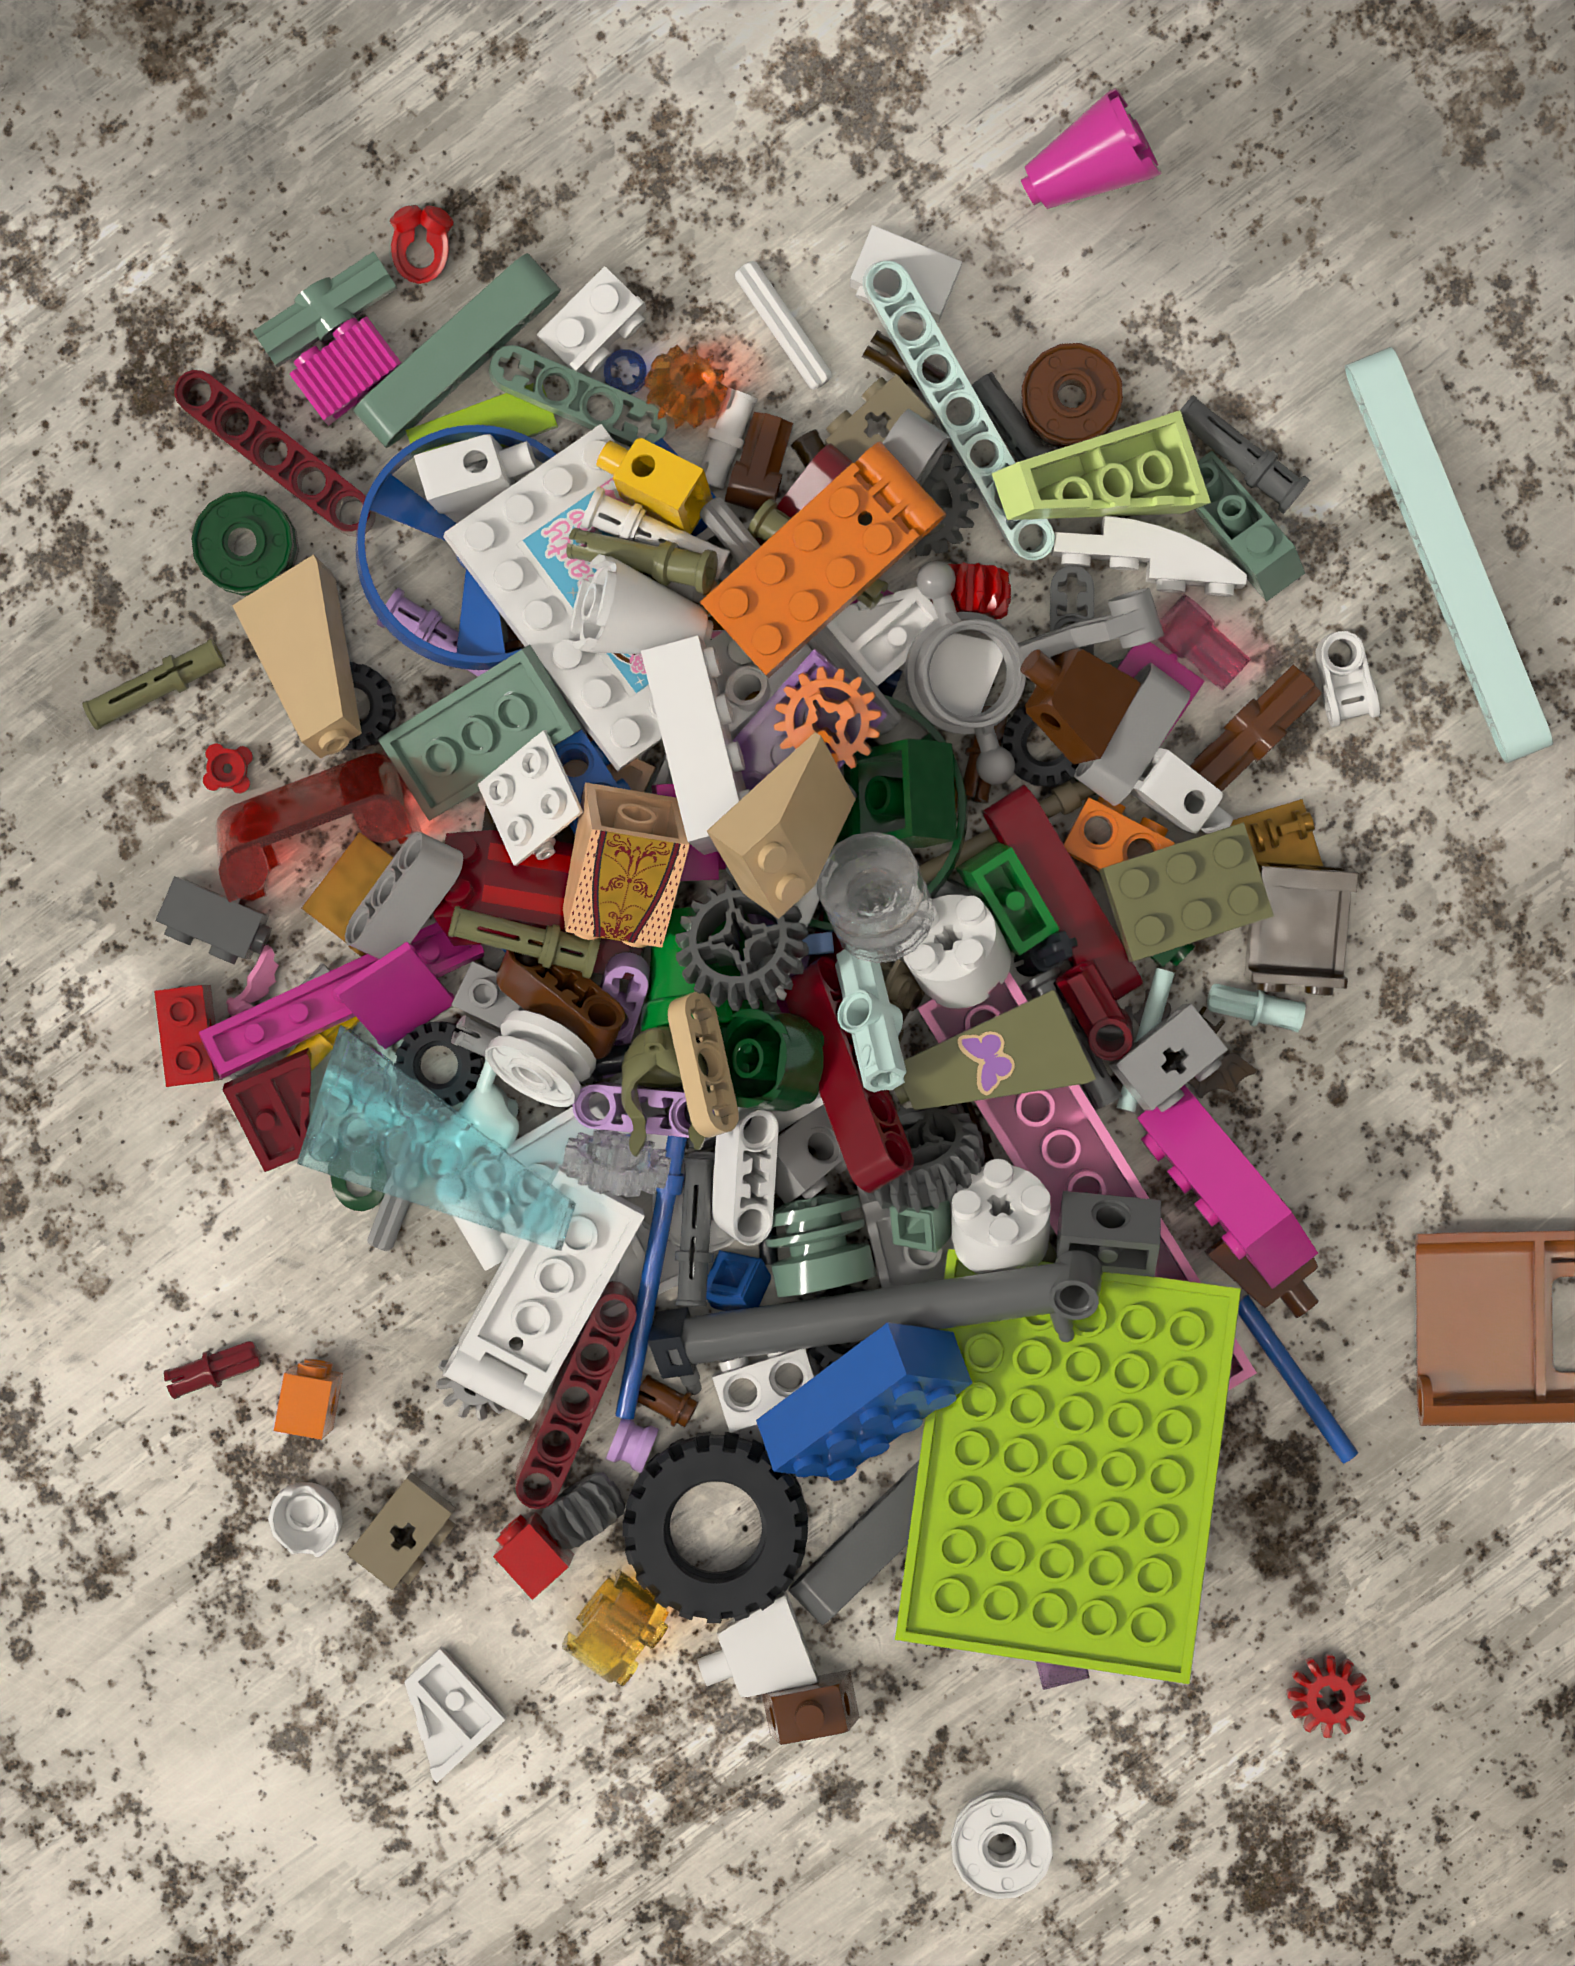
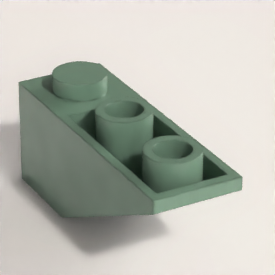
M1210 451L1197 462L1211 503L1194 510L1233 563L1247 574V580L1267 602L1305 574L1301 560L1294 544L1215 453Z

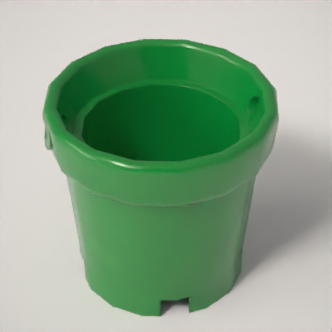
M692 907L672 909L663 947L651 946L648 1002L644 1003L641 1008V1032L654 1027L670 1026L668 1021L670 1003L676 998L695 992V983H686L682 976V972L686 967L679 966L676 960V953L681 951L682 948H679L675 941L676 934L686 932L680 923L681 916H696ZM744 914V918H745L746 922H748V921H747V914ZM726 921L720 924L711 936L720 933L724 929ZM740 929L741 941L739 942L740 948L738 951L744 961L743 949L745 948L746 938ZM718 963L707 965L712 970L723 975L741 976L738 968L732 965L721 967ZM759 998L760 1007L758 1009L764 1010L763 1001ZM728 999L719 1008L715 1006L719 1026L726 1028L735 1018L731 1016L737 1011L731 1009ZM743 1000L739 1011L752 1009L748 1000Z

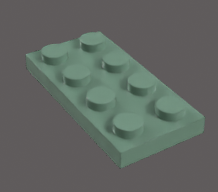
M528 645L385 734L378 741L425 816L431 821L480 791L478 784L543 730L547 731L554 746L582 727L531 645Z

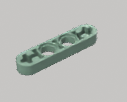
M515 345L504 346L496 351L490 361L488 370L490 380L501 391L590 430L602 424L613 440L629 447L633 445L637 438H640L637 436L638 427L626 421L623 423L621 430L613 427L622 414L623 404L631 407V410L626 415L630 419L640 421L644 415L652 418L651 427L657 430V434L649 433L645 440L654 443L666 434L668 426L666 417L655 405L576 372L525 348ZM511 357L519 360L518 369L530 375L534 370V365L542 368L534 382L533 392L525 389L530 380L526 377L515 374L511 381L506 380L503 377L504 369L498 366L499 361L507 363ZM556 375L566 380L569 386L567 398L561 401H553L545 396L542 384L547 377ZM595 395H603L609 398L614 408L613 415L603 421L592 418L587 411V401L589 398Z

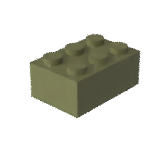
M1244 822L1099 869L1129 962L1144 959L1274 916Z

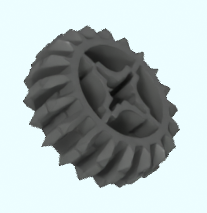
M726 881L724 886L725 893L720 895L717 894L716 890L708 887L706 893L710 901L703 904L700 901L692 900L691 907L696 916H681L680 923L686 932L676 934L675 941L678 947L682 948L681 951L676 953V960L679 966L686 967L682 972L686 983H695L694 991L699 994H710V1001L718 1008L728 999L729 1005L734 1011H739L743 1000H748L752 1009H758L760 1007L759 997L767 995L771 1002L776 1003L778 995L775 989L780 985L784 989L792 990L794 984L788 974H803L804 966L798 958L808 956L809 954L807 943L802 941L808 937L809 933L806 925L799 923L802 918L799 908L792 906L778 919L743 894L741 890H736L732 881ZM744 914L766 917L776 925L766 927L765 923L750 924L746 922ZM726 921L724 929L720 933L711 936L715 929ZM740 929L746 938L745 948L743 949L744 961L738 951L740 948L739 942L741 941ZM774 954L770 961L758 970L760 961L764 957ZM718 963L720 967L732 965L738 968L741 976L723 975L712 970L707 965Z
M900 1105L897 1114L912 1151L913 1167L910 1171L873 1193H865L869 1201H878L882 1209L894 1206L898 1213H902L907 1208H914L919 1214L923 1207L933 1206L938 1210L939 1203L944 1201L952 1202V1197L957 1193L958 1184L963 1188H969L972 1183L970 1173L977 1175L982 1170L981 1167L985 1166V1152L981 1132L978 1131L977 1124L971 1121L969 1113L959 1114L956 1106H949L945 1109L939 1106L914 1110L913 1108L906 1109Z

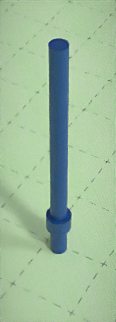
M667 1137L662 1169H657L653 1190L657 1191L635 1307L637 1316L630 1333L615 1416L623 1419H634L676 1195L682 1194L685 1174L681 1173L687 1137Z

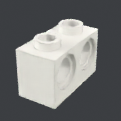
M807 1349L767 1354L765 1357L749 1361L748 1357L724 1360L719 1363L721 1371L713 1373L712 1379L731 1433L756 1425V1420L815 1377ZM792 1363L802 1370L803 1380L797 1387L787 1389L778 1384L775 1372L781 1365ZM739 1378L751 1380L757 1388L756 1397L748 1403L736 1402L729 1392V1387L733 1381Z

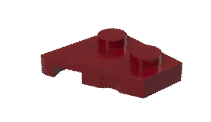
M309 1048L224 1083L222 1090L264 1172L309 1154L312 1060Z

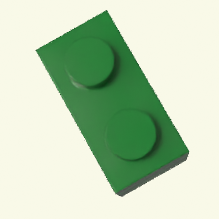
M995 842L956 867L970 894L980 898L991 912L1009 946L1010 952L1021 955L1060 929L1011 846Z

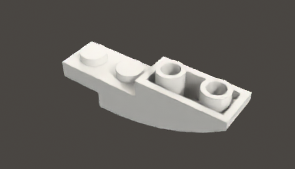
M1104 516L1101 524V535L1054 533L1055 540L1051 556L1062 557L1061 565L1089 567L1091 559L1110 560L1109 568L1138 570L1139 562L1147 563L1146 582L1157 583L1156 590L1160 592L1184 593L1186 585L1205 586V594L1234 596V588L1242 589L1246 585L1247 574L1229 559L1201 542L1158 525L1133 519Z

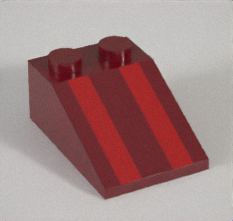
M484 830L446 833L445 844L462 852L463 864L455 883L436 907L434 918L453 946L481 944L455 936H448L455 906L545 930L547 925L552 926L556 924L560 925L561 931L566 932L563 903L574 844L556 841L553 846L555 853L551 857L538 860L535 854H531L518 866H514L499 831ZM481 926L477 928L480 930L511 938L516 937V935L496 931Z

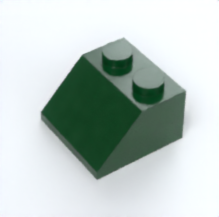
M906 738L872 747V751L868 756L856 751L854 755L857 765L852 769L844 763V779L858 795L846 819L849 852L926 848L957 840L952 743Z

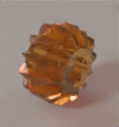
M675 345L669 349L667 354L661 353V355L654 359L651 364L652 368L646 375L643 386L650 390L647 395L646 404L658 405L660 407L658 420L668 415L673 418L675 429L683 426L686 421L695 429L701 426L705 419L710 420L717 415L721 409V403L727 396L728 388L721 383L725 378V370L715 369L711 366L714 361V354L702 358L698 355L696 345L690 347L686 353L678 345Z

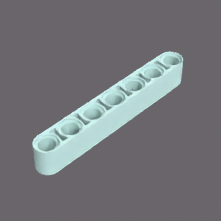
M880 261L872 264L863 276L865 295L930 409L936 416L942 430L950 436V444L962 465L966 467V472L971 481L976 484L979 495L1008 546L1015 554L1027 560L1044 558L1051 552L1054 546L1055 535L1048 519L1007 520L1004 509L999 508L996 504L994 495L997 488L992 473L1015 464V461L909 274L902 265L894 261ZM882 269L894 271L899 280V287L896 293L887 298L878 295L873 287V279L876 273ZM909 311L917 313L923 322L921 334L913 340L904 339L899 334L897 328L900 317ZM938 354L946 361L947 373L940 381L935 383L929 382L923 376L922 364L928 356ZM964 397L970 403L971 415L965 423L954 425L947 418V405L954 398ZM982 439L989 440L994 445L995 457L989 465L977 467L970 457L971 448L977 441ZM1029 524H1037L1043 533L1040 545L1033 550H1023L1018 541L1021 529Z

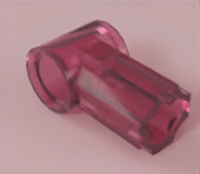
M1185 594L1160 619L1164 636L1158 638V640L1172 653L1176 654L1177 657L1181 659L1185 657L1221 691L1230 684L1251 660L1214 626L1215 621L1199 604Z

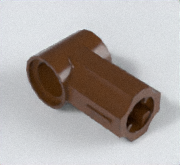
M753 413L745 437L740 461L736 460L724 502L758 511L768 499L776 502L783 476L780 470L794 423L767 413Z

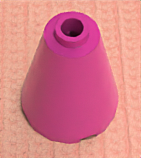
M1117 88L1108 91L1025 165L1028 176L1021 179V183L1033 205L1042 202L1046 209H1050L1151 180L1161 175V171L1157 167L1158 162L1137 120H1134L1131 114H1127L1125 108L1128 107V104Z

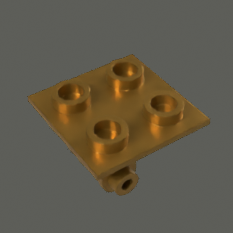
M1303 799L1235 819L1230 825L1231 827L1244 822L1256 861L1323 866L1313 834L1315 830L1314 822L1310 812L1306 811Z
M359 832L301 909L345 942V933L349 920L390 864L393 857ZM348 946L361 957L367 954L356 948Z

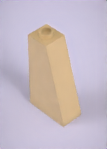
M312 555L232 606L301 742L321 759L326 755L340 752L349 744L350 740L362 732L336 579L332 572L317 557Z

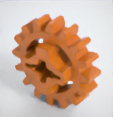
M819 666L816 674L817 679L814 680L805 672L800 673L798 677L802 687L798 690L794 686L787 685L783 690L791 699L790 702H779L775 706V710L785 714V720L775 723L774 730L786 731L788 735L779 746L781 749H787L792 746L797 749L816 732L834 750L831 755L838 768L839 761L842 760L851 769L856 767L857 761L854 753L858 751L868 756L872 751L869 744L865 742L866 737L878 738L881 731L870 726L871 720L882 716L881 710L869 709L868 703L876 696L875 692L869 691L862 694L858 689L863 678L858 676L851 683L845 681V668L842 667L837 670L834 677H828L825 666ZM821 688H837L847 693L850 697L843 701L828 698ZM804 697L805 703L809 708L806 722L796 727V709ZM820 707H824L828 713L837 711L840 715V719L835 723L836 734L831 732L828 727L819 729L816 726L815 722L821 716ZM860 713V731L852 743L846 731L849 719Z

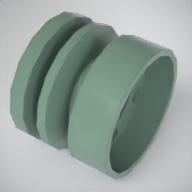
M824 1193L809 1199L800 1198L792 1200L773 1210L772 1227L784 1225L786 1233L765 1239L766 1245L771 1248L789 1247L791 1254L790 1257L779 1260L771 1265L778 1297L826 1290L876 1276L870 1245L866 1243L847 1244L846 1234L865 1226L864 1218L842 1220L841 1218L842 1212L861 1207L858 1194L840 1195Z

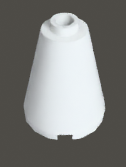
M599 554L592 560L589 567L597 570L592 581L582 579L573 608L571 633L580 635L579 641L572 642L573 648L593 653L641 654L643 650L697 635L704 641L706 646L709 644L713 631V622L708 620L705 608L611 556Z

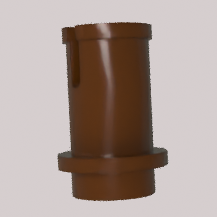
M647 1374L640 1386L637 1404L640 1403L670 1419L672 1427H675L676 1424L686 1427L699 1402L691 1398V1392L687 1391L684 1395Z

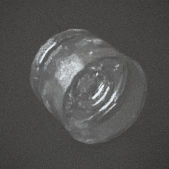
M869 832L855 834L837 843L832 848L816 882L817 895L842 947L857 959L874 963L896 961L915 951L929 934L934 921L933 900L923 880V875L909 847L894 836Z

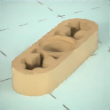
M693 992L676 998L670 1003L668 1021L691 1123L700 1135L711 1138L732 1131L738 1123L739 1112L715 1006L704 993ZM699 1053L707 1061L708 1076L704 1075L699 1067Z

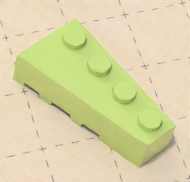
M1180 410L1017 462L992 473L1007 520L1183 514L1211 503Z

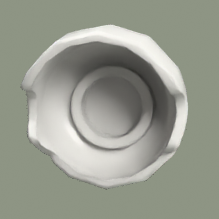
M301 1482L288 1485L279 1492L272 1501L268 1520L273 1537L287 1548L291 1554L304 1553L320 1557L337 1543L343 1523L340 1502L332 1491L316 1483Z

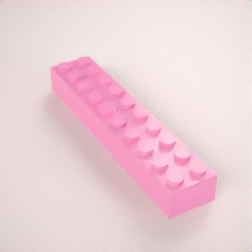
M1009 972L1002 985L998 982L988 992L990 997L980 1004L968 1008L955 1009L944 1007L931 998L918 1006L917 1010L939 1043L1026 1002L1027 999ZM1080 1085L974 1101L1012 1164L1035 1175L1049 1191L1051 1196L1050 1225L1056 1235L1063 1191L1149 1199ZM1161 1218L1160 1249L1154 1277L1201 1283ZM1236 1338L1228 1391L1257 1373Z

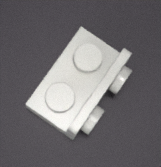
M604 266L537 333V336L570 369L582 374L587 370L590 374H593L609 359L611 353L607 349L620 336L627 340L643 325L645 318L642 314L646 311L645 302L639 296H635Z

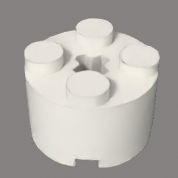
M956 894L945 895L929 902H919L909 911L908 921L901 937L902 955L920 988L925 994L934 999L936 1003L955 1009L972 1007L989 998L988 992L998 982L1002 985L1008 976L1011 966L1010 949L991 912L980 898Z
M1003 1159L990 1160L984 1167H981L982 1170L977 1175L970 1173L972 1183L969 1188H963L958 1184L957 1193L952 1197V1240L956 1255L968 1269L977 1274L1037 1266L1044 1258L1048 1249L1051 1209L1049 1191L1029 1171L1013 1166Z

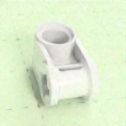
M1338 631L1325 636L1318 643L1315 654L1322 683L1324 707L1330 726L1336 727L1340 725L1341 720L1369 714L1372 718L1379 717L1378 695L1370 675L1362 641L1355 634L1348 631ZM1335 640L1346 642L1351 649L1352 657L1345 667L1335 666L1328 657L1329 647ZM1360 697V700L1357 702L1341 704L1343 700Z

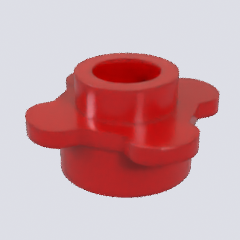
M217 743L210 745L205 752L208 761L206 765L207 773L203 776L204 786L211 791H216L219 788H229L237 794L246 792L251 784L247 777L248 765L253 761L251 750L245 746H240L234 750L223 748L222 745ZM226 764L232 766L230 773H225L223 770Z

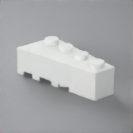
M697 635L643 650L641 654L687 841L705 855L718 851L707 830L749 793L750 789L746 790L741 772L745 770L741 748L737 741L733 742L728 725L733 723L730 703L726 694L720 695L715 678L722 675L717 652L714 646L707 648L704 641Z

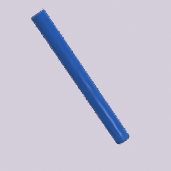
M1248 1294L1240 1298L1239 1316L1340 1461L1344 1464L1353 1459L1358 1454V1451Z

